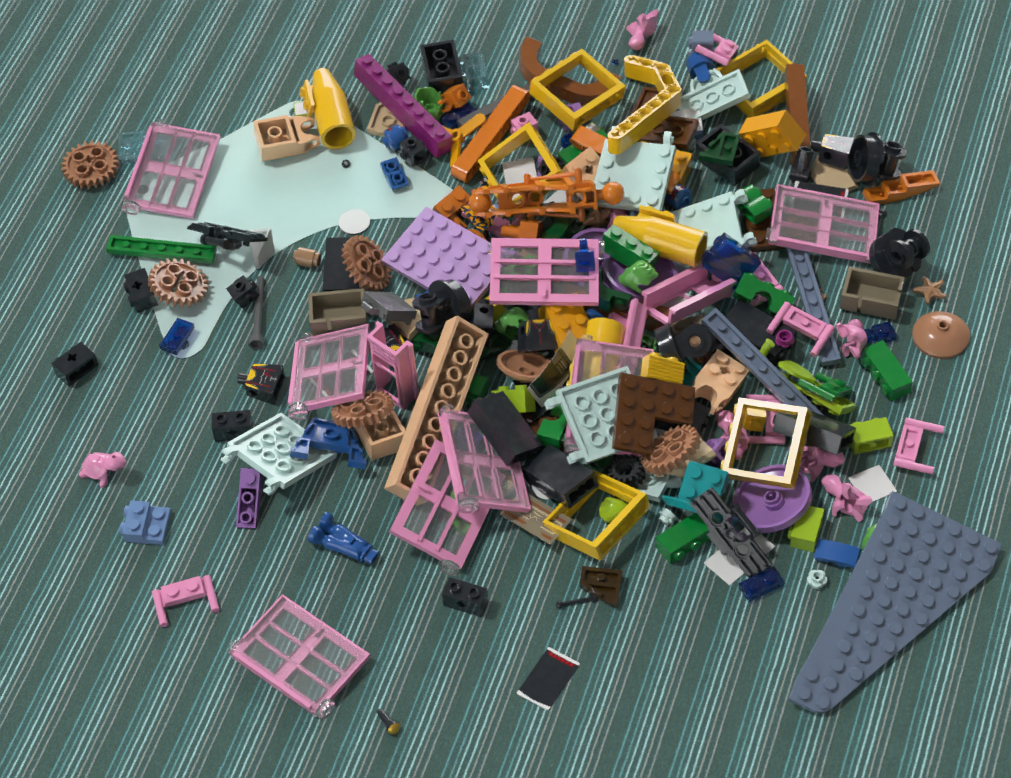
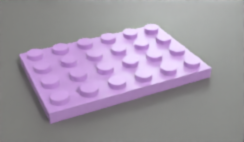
M427 206L381 259L384 265L427 290L435 280L446 281L453 279L465 289L472 309L490 289L491 243ZM501 249L500 259H513L511 254ZM500 265V269L508 265Z

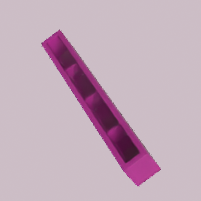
M370 54L355 59L354 76L418 140H421L436 158L451 151L452 135Z

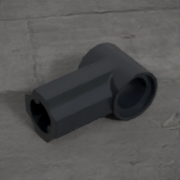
M800 146L797 150L789 180L809 182L811 176L810 166L814 150L810 147Z

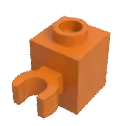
M462 83L450 87L441 94L442 100H439L437 104H445V109L442 110V113L461 107L472 98Z

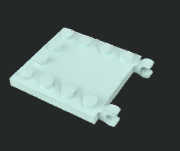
M664 132L663 144L636 142L625 152L618 155L608 152V139H605L594 181L596 190L603 189L607 183L613 181L620 183L624 187L625 194L623 200L615 205H610L604 200H597V207L639 211V206L642 205L651 206L661 211L676 153V146L672 145L674 141L672 132Z
M744 189L737 190L735 194L731 191L671 212L675 215L676 223L708 232V244L702 262L708 265L746 253L745 248L757 245L753 232H748L744 237L742 236L736 205L748 202ZM672 261L677 273L692 267Z
M628 366L558 389L555 392V397L546 400L547 402H544L546 410L561 405L579 451L572 452L566 457L569 464L578 462L583 459L585 464L621 452V450L612 449L618 377L621 372L631 374ZM655 429L653 440L658 438Z
M279 413L229 441L227 448L222 450L225 456L221 458V461L229 464L235 456H238L268 478L265 481L268 487L263 491L268 495H272L278 487L285 489L336 459L337 452L309 447L307 460L290 457L291 448L296 445L299 437H302L305 429L284 414Z

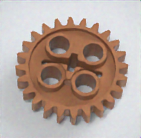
M91 140L90 144L84 142L83 146L77 144V149L71 147L72 152H66L67 157H63L64 162L61 163V169L65 180H68L69 184L73 183L74 187L80 184L81 189L84 186L90 189L92 185L97 188V184L104 186V181L110 182L109 177L115 178L114 173H117V167H120L116 150H113L112 146L107 147V143L101 145L100 141L96 144L93 143V140Z
M356 235L343 244L344 248L342 251L344 254L341 257L345 259L342 263L347 265L345 270L350 271L349 277H354V283L359 282L360 288L364 286L365 291L370 289L371 292H378L387 287V284L390 283L389 279L392 278L389 274L392 270L382 263L381 259L384 257V250H379V244L375 246L374 240L369 241V237L364 238L363 235Z
M175 258L173 262L169 259H166L165 263L160 261L159 265L155 264L154 268H151L148 277V286L151 287L150 292H155L154 297L160 296V302L166 300V305L173 303V307H176L177 304L181 308H183L184 304L190 307L191 303L197 305L198 301L202 302V299L206 297L209 285H207L208 280L205 279L206 274H201L202 269L197 270L196 264L191 266L190 261L184 263L183 259L180 262H177ZM184 273L182 279L179 281L181 274Z
M368 390L365 392L364 399L341 403L332 407L331 415L333 422L337 426L341 425V428L347 426L348 429L355 426V429H357L359 426L364 428L366 424L373 425V422H380V419H386V415H391V411H394L393 407L395 406L392 395H389L388 392L384 393L383 390L380 392L377 390L370 392Z
M686 424L682 427L677 425L675 429L670 427L668 432L664 430L661 436L657 435L658 438L653 440L652 454L650 456L642 455L640 457L642 459L641 463L647 473L649 472L651 475L655 473L656 476L660 472L662 475L666 471L671 473L673 468L678 470L679 465H686L685 461L691 460L690 456L697 454L695 450L700 448L701 437L695 427L692 428L691 425L688 427Z

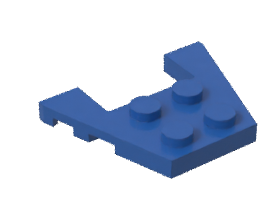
M314 417L304 430L302 437H299L296 445L290 451V457L306 460L309 447L318 450H331L337 453L343 452L349 454L348 467L365 469L367 464L366 459L362 456V448L358 445V438L354 427L350 429L347 426L341 428V425L337 426L333 420Z

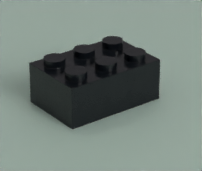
M454 40L420 45L421 60L428 87H433L437 93L440 91L443 94L450 87L463 83V75Z
M722 124L717 126L696 143V158L698 159L699 153L701 151L704 152L708 145L717 139L719 134L722 132H733ZM740 138L733 166L707 161L701 162L736 186L760 166V151Z

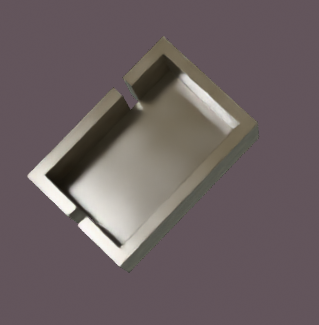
M849 266L841 295L840 309L857 312L858 309L863 314L896 320L905 277Z
M364 288L308 293L309 323L312 337L368 324L367 312L361 307Z

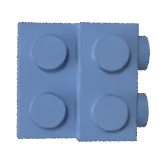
M130 500L129 506L124 508L126 520L120 524V534L123 535L124 541L164 545L171 509L168 507L151 506L150 502Z

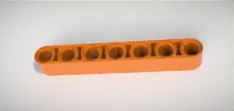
M516 85L509 89L451 168V176L466 183L473 178L481 167L477 160L496 147L510 128L511 120L516 118L529 102L531 96L529 91Z
M579 126L571 137L570 143L582 151L591 146L598 156L601 157L605 139L608 138L584 126ZM672 170L666 190L667 194H671L681 180L680 176Z

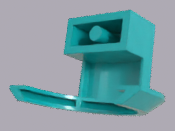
M689 460L678 498L662 495L661 498L670 508L677 507L697 513L690 505V502L711 487L721 497L722 493L725 494L730 474L727 471ZM714 513L713 519L720 521L723 519V516L720 513ZM732 516V525L738 523L739 519Z

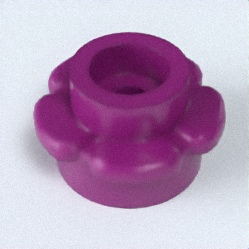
M781 330L776 335L775 342L777 345L787 348L790 344L794 343V337L789 330Z

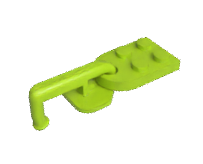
M767 338L766 342L762 345L760 352L765 357L770 349L775 347L773 341ZM789 360L779 362L778 366L787 372L782 374L802 394H807L813 398L812 401L814 403L828 407V411L834 415L854 412L857 405L848 399L841 397L831 403L798 386V383L791 379L794 376L820 387L821 383L817 382L807 369Z

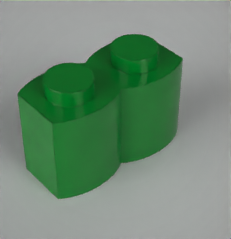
M750 184L743 188L745 195L747 194L748 202L738 204L736 207L752 224L756 225L772 215L773 203L769 198L766 199L762 195L758 187Z

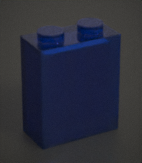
M725 232L714 240L713 246L706 250L701 257L703 268L723 282L730 278L736 280L737 282L733 289H736L744 272L753 274L761 265L758 255Z

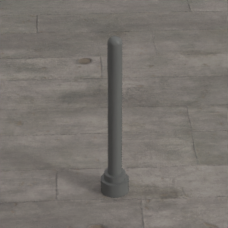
M263 276L257 277L258 287L256 290L260 295L255 299L253 334L249 337V347L252 349H261L264 346V337L261 334L264 291Z

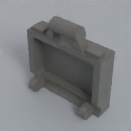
M364 291L361 307L370 315H378L384 321L404 322L406 325H410L412 319L415 320L417 310L394 292Z

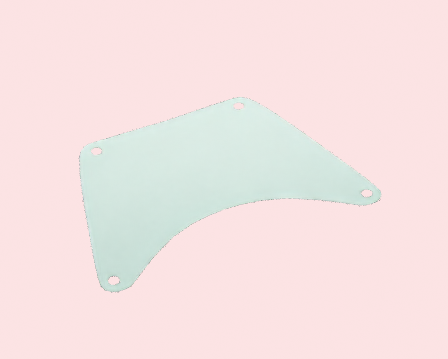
M293 101L285 104L257 120L284 115L292 117L289 111L294 108L293 103L303 101ZM313 112L315 127L304 133L320 136ZM253 122L220 139L193 219L126 207L132 237L201 244L200 238L203 233L187 229V226H190L192 223L199 222L226 225L248 231L251 229L271 228L275 252L271 255L272 257L279 251L307 236L330 227L339 226L340 216L348 210H362L369 215L370 220L417 218L426 206L433 209L453 189L417 165L411 167L406 160L401 159L398 153L388 147L386 148L384 144L355 126L356 137L347 147L330 149L322 144L320 138V146L305 154L262 162L254 137ZM305 122L302 125H308L311 122ZM313 140V141L309 142L308 144H313V143H315L316 141ZM208 146L191 153L186 168L200 170ZM184 157L169 165L181 167ZM397 157L409 185L391 190L380 167V162ZM349 160L350 167L344 168L342 161ZM150 173L143 177L140 186H147L149 192L145 195L137 194L136 200L151 201L160 175ZM164 176L155 203L168 205L177 178ZM181 179L172 206L187 209L195 181ZM242 241V247L234 250H225L220 246H216L217 253L213 264L190 262L191 266L197 265V270L202 269L201 274H206L205 279L208 280L207 285H209L206 297L202 299V302L198 301L197 305L191 303V306L188 307L184 304L183 308H181L177 304L176 307H173V303L166 305V300L160 302V296L156 297L158 306L153 307L163 339L171 355L177 358L191 357L205 346L220 315L232 298L226 288L242 275L248 278L256 270L251 242L247 247L243 246ZM138 257L141 269L145 268L148 276L155 264L159 265L160 261L166 262V259ZM184 273L181 274L179 281L182 279ZM182 339L189 341L188 348L184 350L177 348V342Z

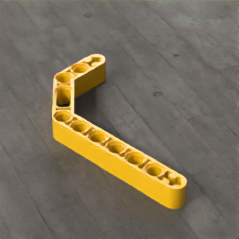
M634 55L624 58V75L631 79L655 85L659 94L608 133V152L610 154L618 155L625 152L681 107V87L668 64Z

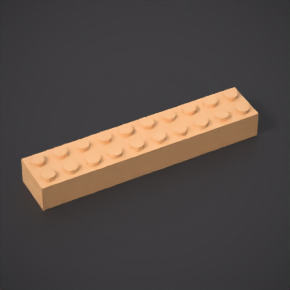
M455 316L445 322L384 487L385 490L403 500L406 499L434 441L437 439L444 443L437 414L438 411L447 414L457 413V411L461 412L488 333L459 316ZM450 422L451 432L453 434L456 423ZM439 454L425 484L434 487L445 455ZM418 496L414 506L417 507L425 504L428 500Z

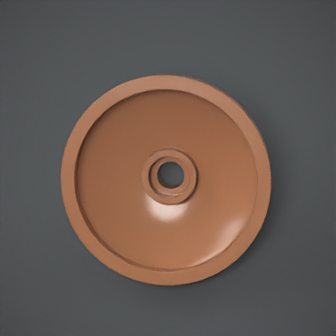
M935 311L921 316L915 322L912 338L916 347L927 356L937 359H949L965 351L969 344L970 331L967 324L960 317L949 312Z
M517 350L502 352L497 358L499 369L511 379L521 383H532L550 363V360L541 354H518Z

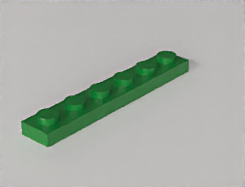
M110 235L106 251L108 254L169 260L175 258L177 261L183 259L186 262L213 264L217 247L196 243Z

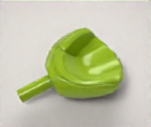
M605 497L599 507L600 517L606 523H611L627 506V503L616 498Z

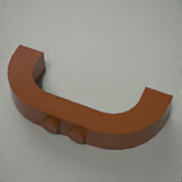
M526 36L521 46L519 69L524 79L531 84L534 77L540 76L547 69L541 66L537 60L541 54L542 42ZM610 72V73H611L612 75H614L619 81L621 80V76L616 75V74ZM561 76L545 86L547 90L559 99L572 104L580 102L581 106H585L609 90L599 80L592 84H582L565 76Z

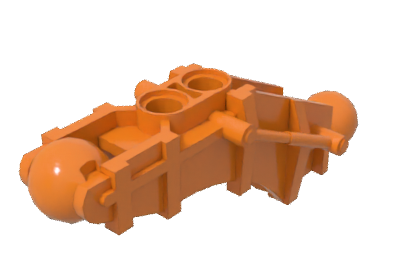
M575 168L574 172L531 177V174L523 175L524 182L478 187L472 190L469 206L474 212V216L491 218L494 215L510 217L511 214L527 213V219L529 220L534 219V216L578 218V221L583 222L586 220L585 208L597 210V200H604L610 205L618 204L623 200L625 191L620 183L613 181L607 183L603 189L596 190V184L593 181L582 180V169ZM575 176V180L571 181L569 177ZM557 178H561V181H545V182H541V181H540V180H544V179H557ZM542 190H566L567 203H542L544 200ZM533 192H538L539 194L536 200L530 199V195ZM497 193L499 208L490 209L492 200L489 194ZM580 193V194H581L580 200L577 201V202H574V201H573V196H574V194ZM515 194H520L521 196L518 202L512 201V197ZM545 212H565V213H545Z

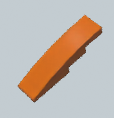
M934 170L901 174L899 179L882 181L881 186L864 188L862 194L868 202L886 204L926 192L940 186V182Z

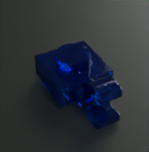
M587 238L579 239L580 252H575L576 272L595 271L594 251H588Z
M889 321L873 325L871 329L864 330L867 335L866 344L882 340L887 343L897 338V334Z

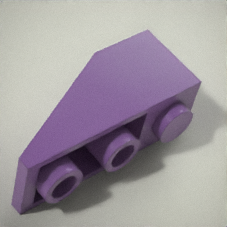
M241 468L236 527L256 529L263 494L264 475L256 469Z

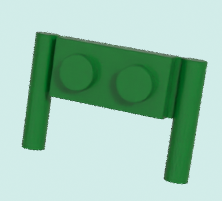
M819 371L815 378L824 382L820 387L803 379H800L797 384L831 403L843 396L850 395L853 390L843 380L833 379Z

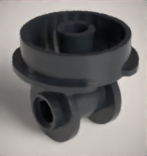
M876 132L858 135L852 143L849 154L850 175L855 182H862L863 185L868 187L874 186L878 178L885 181L899 179L901 172L896 168L897 162L900 159L906 158L907 150L895 141L883 142L881 136Z
M892 228L888 233L876 238L872 242L869 250L871 266L876 272L906 278L920 269L921 259L930 253V244L926 236L917 229H910L906 232L900 228Z
M453 279L433 281L429 286V293L421 294L412 301L413 308L420 310L421 320L415 324L416 330L427 335L439 333L443 330L445 322L455 316H459L469 323L472 318L470 299L465 289Z
M670 323L654 329L662 357L678 358V362L685 363L684 373L688 371L685 357H701L712 346V333L702 324H691L678 335H675ZM698 336L701 339V343L694 345L691 342V337Z

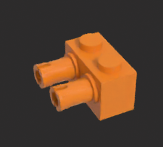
M459 185L439 201L432 210L467 229L468 225L458 215L463 212L460 208L469 203L470 195Z
M525 218L520 221V226L505 224L501 228V236L541 239L540 233L543 232L544 220H529Z

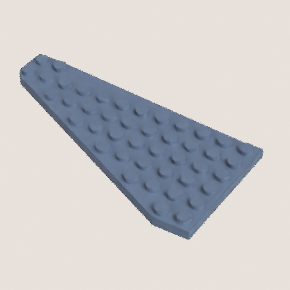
M892 491L871 537L793 684L788 701L817 714L825 713L832 709L992 572L1002 544Z

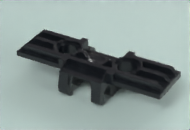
M199 222L187 226L188 230L203 233L200 238L202 245L220 246L225 250L239 249L242 247V241L243 246L247 247L250 245V242L268 241V238L262 233L226 225Z
M713 487L690 502V505L708 526L706 532L708 537L723 556L728 554L734 559L749 580L772 564L754 540L762 531L753 525L741 509L740 503L729 509ZM720 513L723 519L716 522L713 519V514ZM733 513L746 527L750 535L747 536L743 532L739 534L731 523ZM746 545L749 552L741 554L738 551V546Z

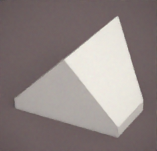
M271 228L249 230L262 233L268 238V241L251 242L256 269H259L275 252Z

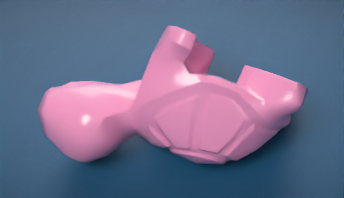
M658 9L647 15L641 14L637 17L638 23L635 21L626 27L627 31L632 35L629 42L631 49H642L645 44V38L655 33L659 14Z
M853 319L848 324L843 325L840 322L837 323L838 333L842 338H847V342L842 346L843 355L848 357L851 352L855 359H858L867 343L864 325L858 319Z
M721 410L716 413L718 426L724 430V434L720 438H725L729 441V427L731 422L734 421V415L730 410ZM743 427L735 456L736 460H740L743 457V453L747 450L750 442L747 431Z
M804 446L799 470L810 474V482H814L824 465L835 468L842 465L846 459L842 452L834 454L828 451L825 452L823 449L815 446Z
M120 452L89 454L82 464L79 476L81 479L87 477L99 479V486L104 488L108 484V470L118 471L126 466V458Z
M835 474L822 478V485L825 487L826 492L836 496L832 505V515L836 516L837 511H841L844 514L853 515L857 522H861L864 512L867 510L868 505L871 504L872 498L849 483H841L840 477Z

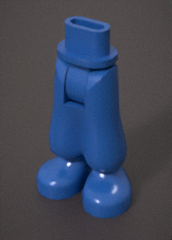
M325 512L322 515L319 526H314L308 535L309 543L322 544L328 550L342 553L358 561L360 560L361 563L373 564L379 555V551L373 549V545L350 531L344 525L337 524L335 526L333 514Z

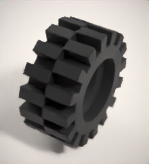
M624 454L623 458L620 455L618 460L614 458L612 460L613 464H609V477L637 489L639 488L638 483L642 485L643 480L646 478L641 460L637 456L634 457L633 454L628 457V454ZM626 470H633V472L628 475H620Z

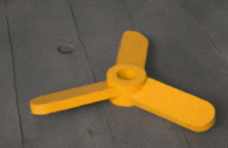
M478 113L459 129L452 130L444 127L452 135L450 167L459 158L461 144L464 142L465 137L485 123L486 116L484 114Z

